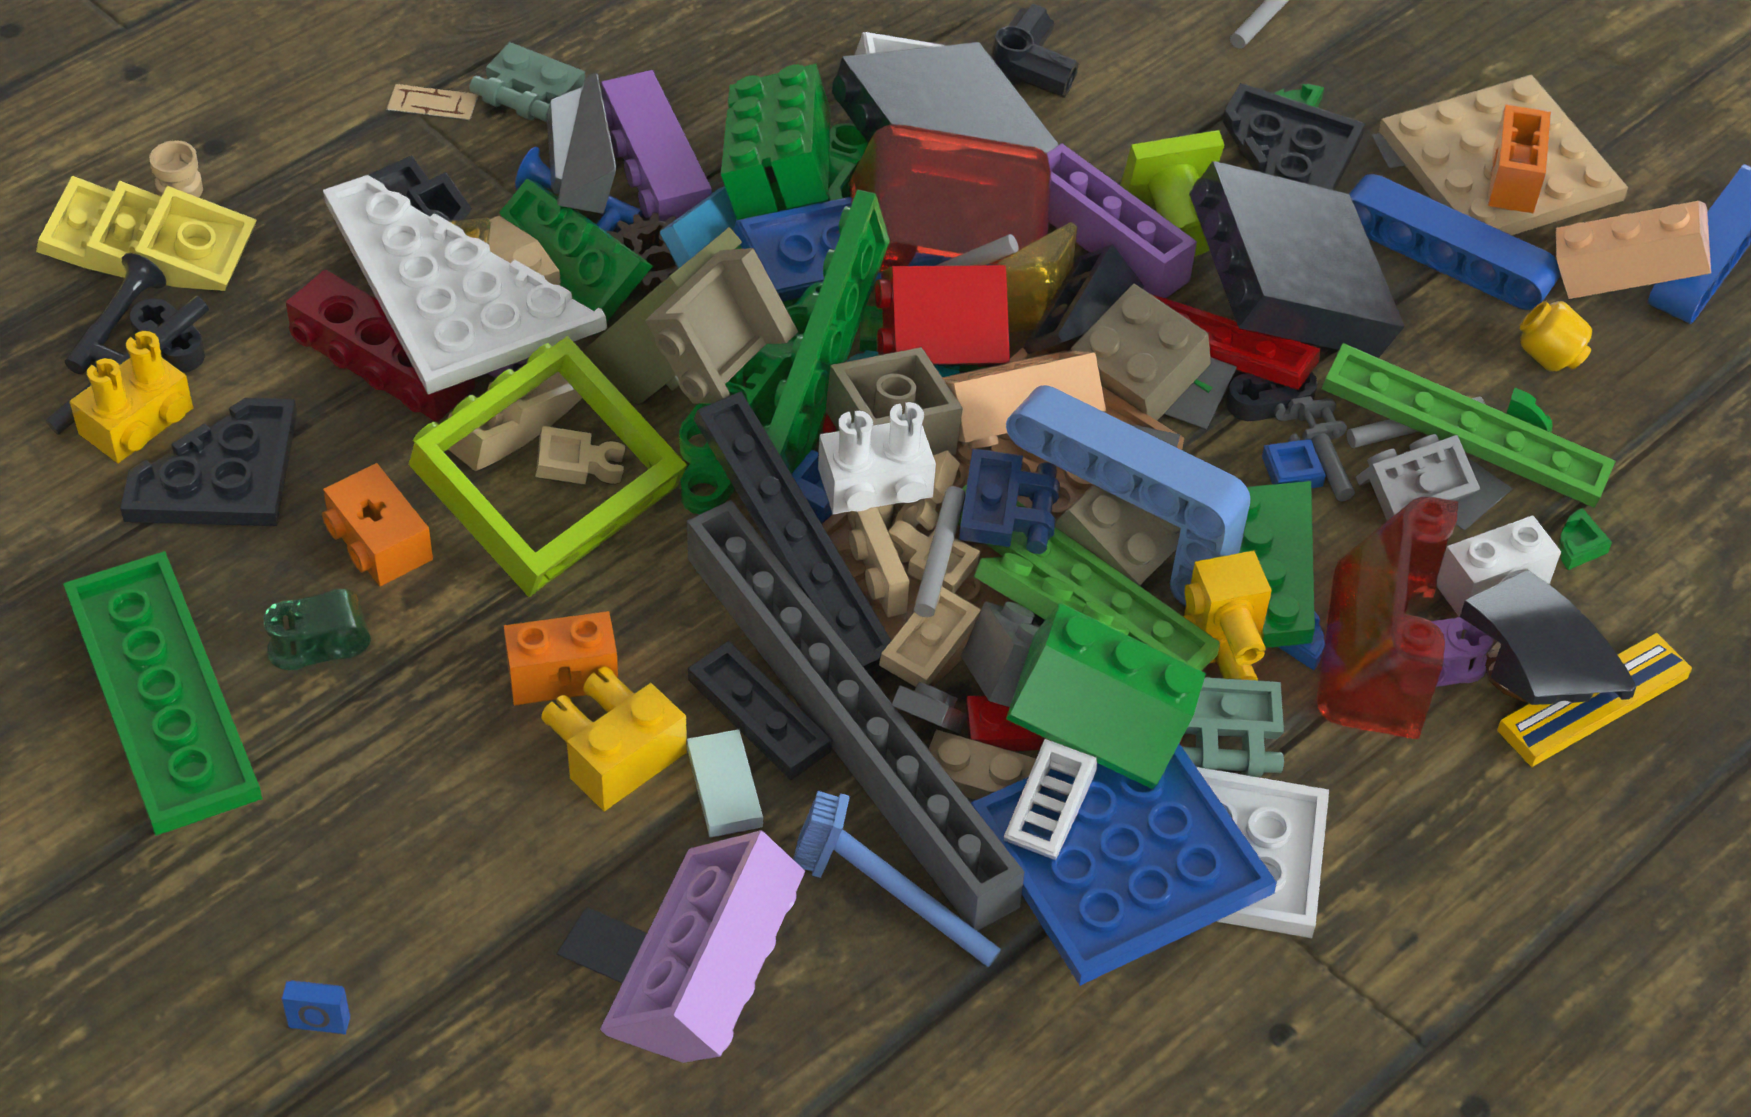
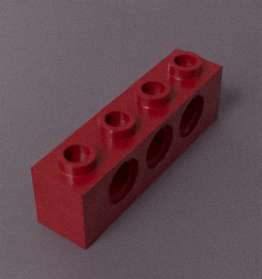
M326 269L285 302L289 319V331L299 344L305 347L310 346L327 356L337 367L349 369L364 378L374 389L384 390L401 400L413 412H421L438 422L475 389V379L472 378L428 394L378 300Z

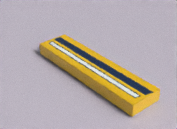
M1655 633L1618 654L1637 686L1632 698L1621 700L1615 692L1594 693L1589 702L1573 703L1558 701L1555 704H1528L1501 719L1497 731L1533 767L1688 679L1692 667L1658 633Z

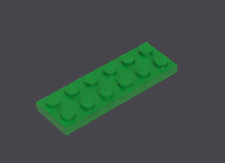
M857 190L851 207L846 206L842 211L839 221L840 237L835 249H830L826 254L823 265L824 281L820 292H814L809 300L806 330L803 336L798 335L794 341L791 351V363L793 365L787 380L782 379L778 384L774 399L776 411L772 422L763 426L791 474L810 451L815 449L827 416L826 402L830 366L847 361L890 242L875 193Z
M163 551L63 583L155 836L261 800L260 786L166 552Z

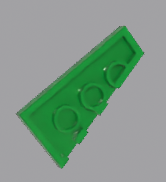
M526 179L499 214L502 218L538 240L559 269L560 286L569 290L572 294V299L593 311L597 308L602 309L607 322L653 265L574 208L558 206V197L539 183Z
M1311 481L1247 487L1250 493V506L1239 553L1255 551L1272 590L1261 639L1266 648L1312 643L1315 631Z

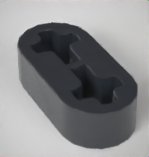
M157 298L146 299L137 303L130 312L134 336L140 331L153 332L158 327L156 324L164 323L177 310L170 303ZM191 325L161 350V357L183 373L195 370L205 359L201 334ZM176 343L179 347L173 348L172 344Z
M1311 372L1297 390L1251 373L1238 375L1231 381L1226 401L1227 409L1231 415L1243 421L1275 418L1274 409L1280 403L1284 404L1287 410L1291 399L1311 396L1314 401L1318 385L1317 377Z

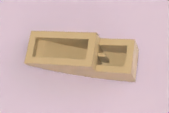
M557 372L451 446L448 450L473 470L478 471L526 445L540 435L542 426L550 427L574 407L582 397Z

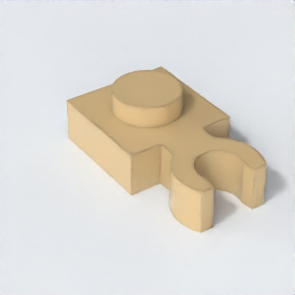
M542 426L535 477L585 484L587 475L590 473L595 474L603 482L620 483L624 466L610 464L607 461L622 462L625 445L613 441L602 443L599 446L590 445L591 433Z
M948 450L933 455L936 462L933 497L920 499L912 503H899L902 508L896 516L895 523L897 520H902L916 528L920 522L928 531L934 528L938 520V513L935 511L936 505L943 502L946 489L953 486L960 464Z

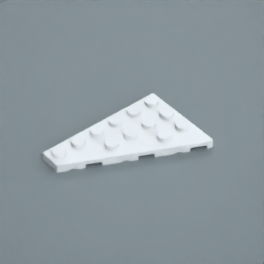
M369 175L323 190L328 209L428 394L527 359L536 349L546 343L553 346L566 336L574 342L607 330L606 316L602 309L597 308L593 311L572 299V294L569 290L560 285L549 283L543 275L516 260L509 263L490 252L489 244L478 238L467 236L463 229L435 213L429 217L412 207L409 198L398 192L387 190L383 183Z

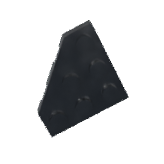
M1242 83L1239 84L1227 105L1223 124L1254 171L1334 191L1354 155L1365 129V123Z
M244 398L229 408V416L213 426L208 427L204 423L171 444L173 451L152 464L144 460L131 468L128 472L120 508L123 521L277 526L297 417L295 399Z

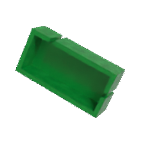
M816 63L807 66L800 64L790 65L783 68L779 73L764 77L757 75L746 76L735 84L730 85L721 176L737 220L778 212V205L765 167L768 166L773 167L787 209L828 200L831 108Z

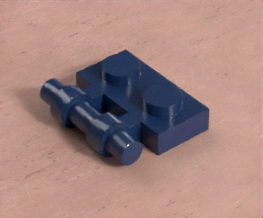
M973 448L959 540L1010 547L1012 532H1023L1027 536V550L1034 554L1044 553L1047 550L1048 540L1053 537L1056 521L1051 513L1052 505L1057 502L1060 491V482L1056 479L1057 467L1052 463L1043 462L1037 466L1036 473L1021 471L1023 455ZM1017 496L1029 497L1032 501V507L1016 506Z

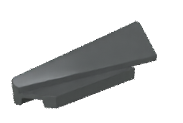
M593 73L584 80L583 87L550 100L547 112L551 192L559 194L558 206L604 214L616 173V163L598 73Z

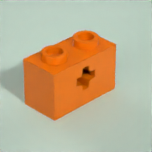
M1505 104L1494 143L1488 206L1534 214L1546 174L1551 112Z
M378 463L323 489L327 510L322 512V518L327 530L335 540L339 538L344 540L348 545V553L355 567L361 573L368 571L379 587L433 560L429 527Z
M609 611L504 625L507 663L514 705L556 700V698L562 695H566L569 698L585 696L587 694L583 688L586 680L593 673L603 680L598 674V669L605 666L610 668L618 678L617 650Z

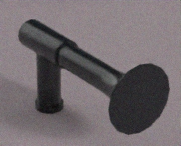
M127 253L122 257V264L126 270L125 279L96 322L90 325L66 358L65 365L72 372L83 374L92 361L96 362L104 358L117 361L125 355L104 346L109 339V334L142 291L148 287L157 289L163 288L166 285V278L163 272L147 258L134 253Z

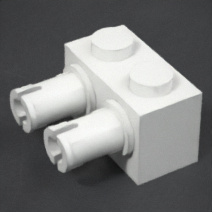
M905 402V413L902 415L901 404H896L890 411L891 422L874 426L872 418L866 412L855 411L853 423H851L850 412L841 415L839 419L840 431L820 434L818 470L833 514L850 511L859 512L873 507L897 503H912L920 499L933 497L936 462L922 426L924 412L919 405Z

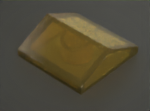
M1070 222L998 262V265H1006L1009 333L1034 330L1073 266L1077 226L1074 223Z

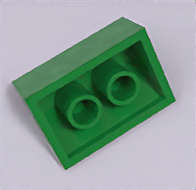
M1059 603L1034 634L1006 719L1050 741L1096 758L1097 763L1153 789L1158 784L1194 716L1206 673Z

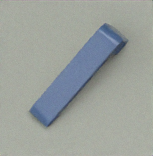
M1041 385L1035 388L1008 417L1006 430L1009 437L1022 449L1181 528L1170 580V589L1173 596L1185 607L1184 591L1186 584L1191 582L1194 562L1239 553L1250 506V493L1244 483L1235 476L1048 385Z

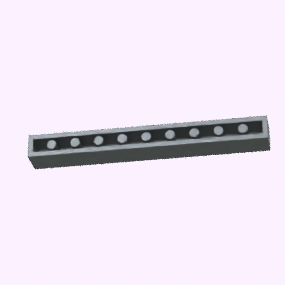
M732 500L687 520L689 562L806 715L832 739V749L962 919L978 931L1020 908L1024 870L897 709L891 706L892 703Z

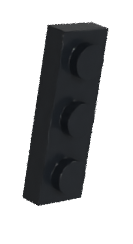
M727 641L688 667V681L790 780L831 752L832 739L730 641Z

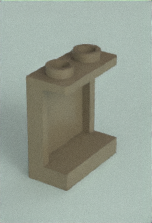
M754 248L720 250L645 320L655 337L657 348L666 356L679 379L681 390L689 397L692 404L715 403L729 397L730 393L725 384L766 344L787 343L798 332Z

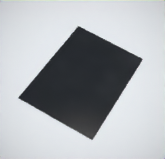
M586 907L557 955L623 983L647 933Z

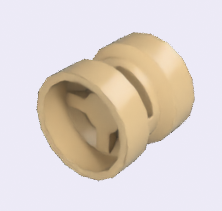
M175 140L164 142L155 147L150 154L152 173L156 177L155 187L157 195L162 196L166 187L170 186L199 198L203 192L201 174L197 170L198 159L193 146L186 142Z

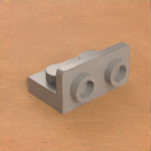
M1437 434L1429 435L1409 445L1411 451L1398 456L1394 448L1383 451L1368 458L1369 467L1355 476L1359 486L1371 482L1388 524L1472 495L1480 490L1458 435L1439 441Z

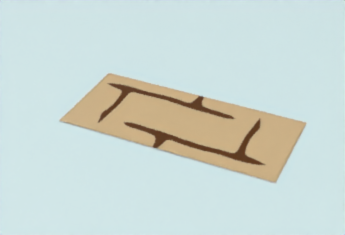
M396 84L387 110L470 120L478 95Z

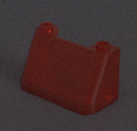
M903 124L884 126L876 131L849 184L851 202H853L857 190L875 193L890 239L879 272L882 273L892 266H908L916 252L954 258L1012 234L1018 243V252L990 264L1006 265L1007 291L1019 295L1035 296L1044 281L1051 187V169L1047 153L1036 147Z
M1436 497L1413 499L1338 560L1332 579L1325 646L1317 695L1318 709L1322 716L1330 722L1342 726L1419 740L1443 666L1445 639L1440 628L1430 620L1404 615V613H1406L1410 600L1416 594L1423 592L1424 597L1433 598L1438 572L1445 549L1457 522L1459 501Z

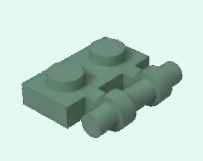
M509 42L486 67L487 79L475 75L470 82L469 89L472 93L482 96L485 103L495 107L502 104L515 109L520 117L528 120L537 118L547 122L550 100L583 87L585 71Z
M1205 677L1194 716L1184 733L1196 734V747H1183L1194 765L1212 770L1241 771L1242 775L1258 778L1263 773H1281L1284 767L1283 753L1265 751L1264 738L1278 739L1284 733L1281 682ZM1218 736L1242 737V750L1219 749Z

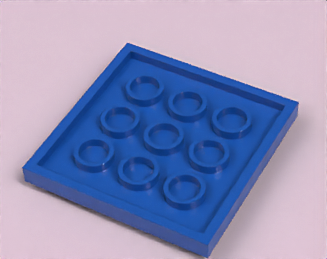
M1180 743L1158 784L1153 789L1097 763V770L1056 860L1004 841L1005 832L1029 777L971 802L975 810L1024 870L1022 896L1080 986L1275 894L1276 880ZM1051 768L1048 776L1072 785L1076 779ZM1044 786L1041 787L1039 792L1066 803L1068 795ZM1033 804L1031 809L1032 812L1056 821L1059 820L1061 815L1037 804ZM1026 821L1021 830L1050 841L1053 834L1050 830Z

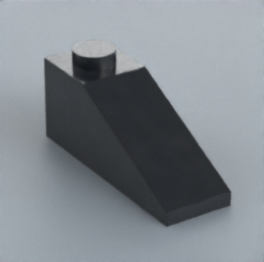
M1112 244L1077 257L1023 348L1028 354L1085 334L1133 284L1142 289L1144 288L1143 283Z

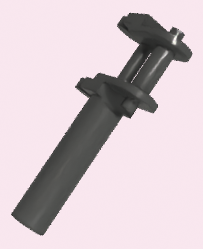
M1311 396L1291 399L1287 410L1284 404H1278L1274 409V414L1278 420H1307L1310 429L1304 431L1301 440L1311 439L1338 501H1346L1352 498L1355 490L1331 440L1341 437L1347 430L1346 424L1343 421H1336L1333 415L1336 409L1335 401L1330 398L1313 401ZM1316 418H1324L1325 423L1316 424L1314 420ZM1292 434L1288 442L1300 441L1297 434Z

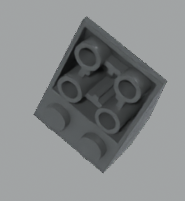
M985 601L961 655V658L987 699L1008 707L1011 705L1034 634L1045 621L1042 618L1035 617L1034 613L1024 606L1013 602H1006L1003 607Z

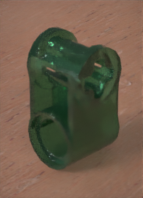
M334 589L316 596L293 601H281L268 608L263 616L264 629L271 637L267 645L268 658L273 665L280 669L297 670L308 665L330 660L352 658L361 654L370 645L371 636L357 594L351 590ZM285 615L288 616L289 629L285 630L283 624V616ZM290 641L295 643L296 655L291 654Z

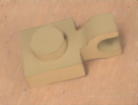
M897 520L888 531L900 561L902 563L909 562L907 573L922 580L935 530L927 537L909 523ZM954 537L942 587L955 593L977 566L980 551Z

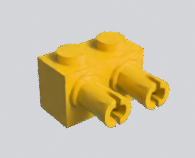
M140 331L135 334L136 340L131 337L127 340L126 348L130 358L119 365L112 359L104 358L96 361L97 368L93 365L88 367L87 376L91 386L70 400L78 434L116 463H120L133 452L142 449L148 441L171 424L180 421L186 413L193 409L186 375L161 357L159 339L156 334L150 331Z
M1255 551L1195 561L1191 582L1185 586L1186 608L1183 617L1220 642L1218 655L1210 663H1217L1223 679L1258 681L1251 664L1261 660L1265 654L1266 647L1261 639L1272 590Z
M606 666L598 669V674L603 680L593 673L588 677L583 688L584 692L607 712L605 715L592 722L572 703L568 696L562 695L556 698L557 704L562 709L552 701L545 707L541 717L542 721L550 726L567 743L570 779L604 812L687 753L686 715L652 683L637 693H633Z

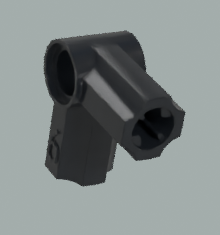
M1033 3L1030 7L1020 8L1010 24L996 32L991 58L1012 85H1017L1024 81L1065 98L1071 90L1078 72L1079 63L1074 59L1042 47L1051 35L1054 27V21L1047 14L1046 8Z

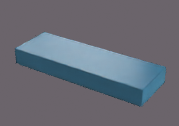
M726 187L719 188L660 231L678 268L727 228L730 227L734 230L737 218Z

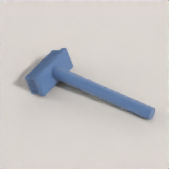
M818 791L799 834L793 860L803 869L812 871V876L821 878L833 850L989 967L1001 949L843 830L850 796L840 793L838 797Z

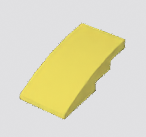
M72 176L38 239L36 252L83 268L125 278L126 270L122 264V257L127 253H134L147 258L163 272L166 278V286L225 291L257 220L167 186L163 195L159 196L119 181L115 191Z

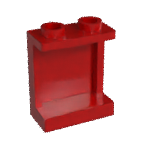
M1006 265L892 266L881 273V279H877L875 284V303L878 309L882 308L883 328H879L877 332V352L879 356L922 347L934 366L978 365V367H992L1010 363Z

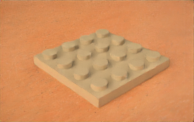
M1532 75L1389 116L1381 120L1379 133L1382 134L1433 200L1510 235L1624 201L1628 190L1627 185ZM1505 104L1551 112L1546 174L1534 214L1488 206L1494 143Z

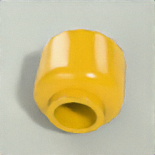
M1547 301L1541 302L1527 314L1520 324L1519 328L1523 332L1520 343L1523 349L1548 371H1559L1566 366L1573 370L1582 364L1591 352L1588 343L1591 339L1592 328L1563 301L1551 304Z

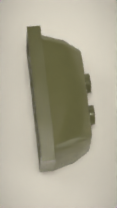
M730 227L671 274L582 351L624 397L640 404L665 384L671 391L679 386V379L666 356L657 348L655 337L645 320L720 250H733L742 243Z

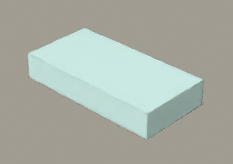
M740 730L687 739V751L709 837L763 827V815Z

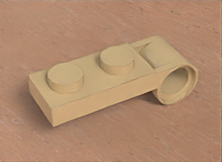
M894 504L873 507L859 512H848V520L852 527V530L849 531V543L852 554L856 561L863 560L866 567L865 580L868 592L873 600L880 599L887 618L907 613L909 579L887 531L893 520Z

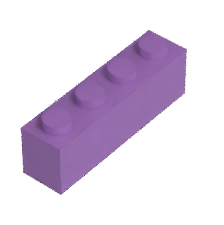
M653 70L602 81V98L610 129L612 148L617 158L623 157L625 174L630 187L637 186L639 190V203L644 217L648 218L653 213H658L659 221L666 222L671 216L677 219L711 195V186Z
M1060 144L1030 164L1025 204L1087 251L1093 252L1112 244L1143 283V290L1162 298H1167L1190 281L1197 241L1064 144Z

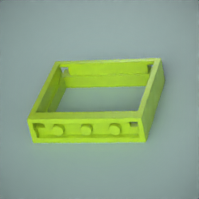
M568 336L553 346L549 343L540 346L531 354L527 364L516 372L508 369L501 373L490 385V390L480 397L476 398L474 395H471L462 400L452 411V416L440 425L432 422L422 428L413 439L415 443L408 464L528 597H531L678 486L687 467V464ZM559 372L648 470L535 553L449 459L444 451Z

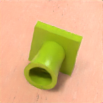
M1219 130L1131 144L1120 186L1150 208H1156L1157 213L1196 240L1194 256L1209 251L1189 193L1194 183L1201 178L1211 162L1220 161L1224 142Z

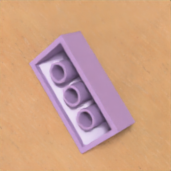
M762 830L690 848L600 1030L608 1037L682 1063L721 1056L722 1052L732 1041L733 1028L744 1004L751 998L755 990L754 982L764 960L775 947V936L786 913L795 903L796 891L805 870Z

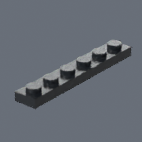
M738 392L698 409L694 417L695 423L774 555L863 668L868 670L880 664L881 653L892 640L743 393Z

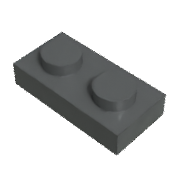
M918 682L915 691L899 686L891 705L959 734L968 715L954 708L958 698L921 682Z

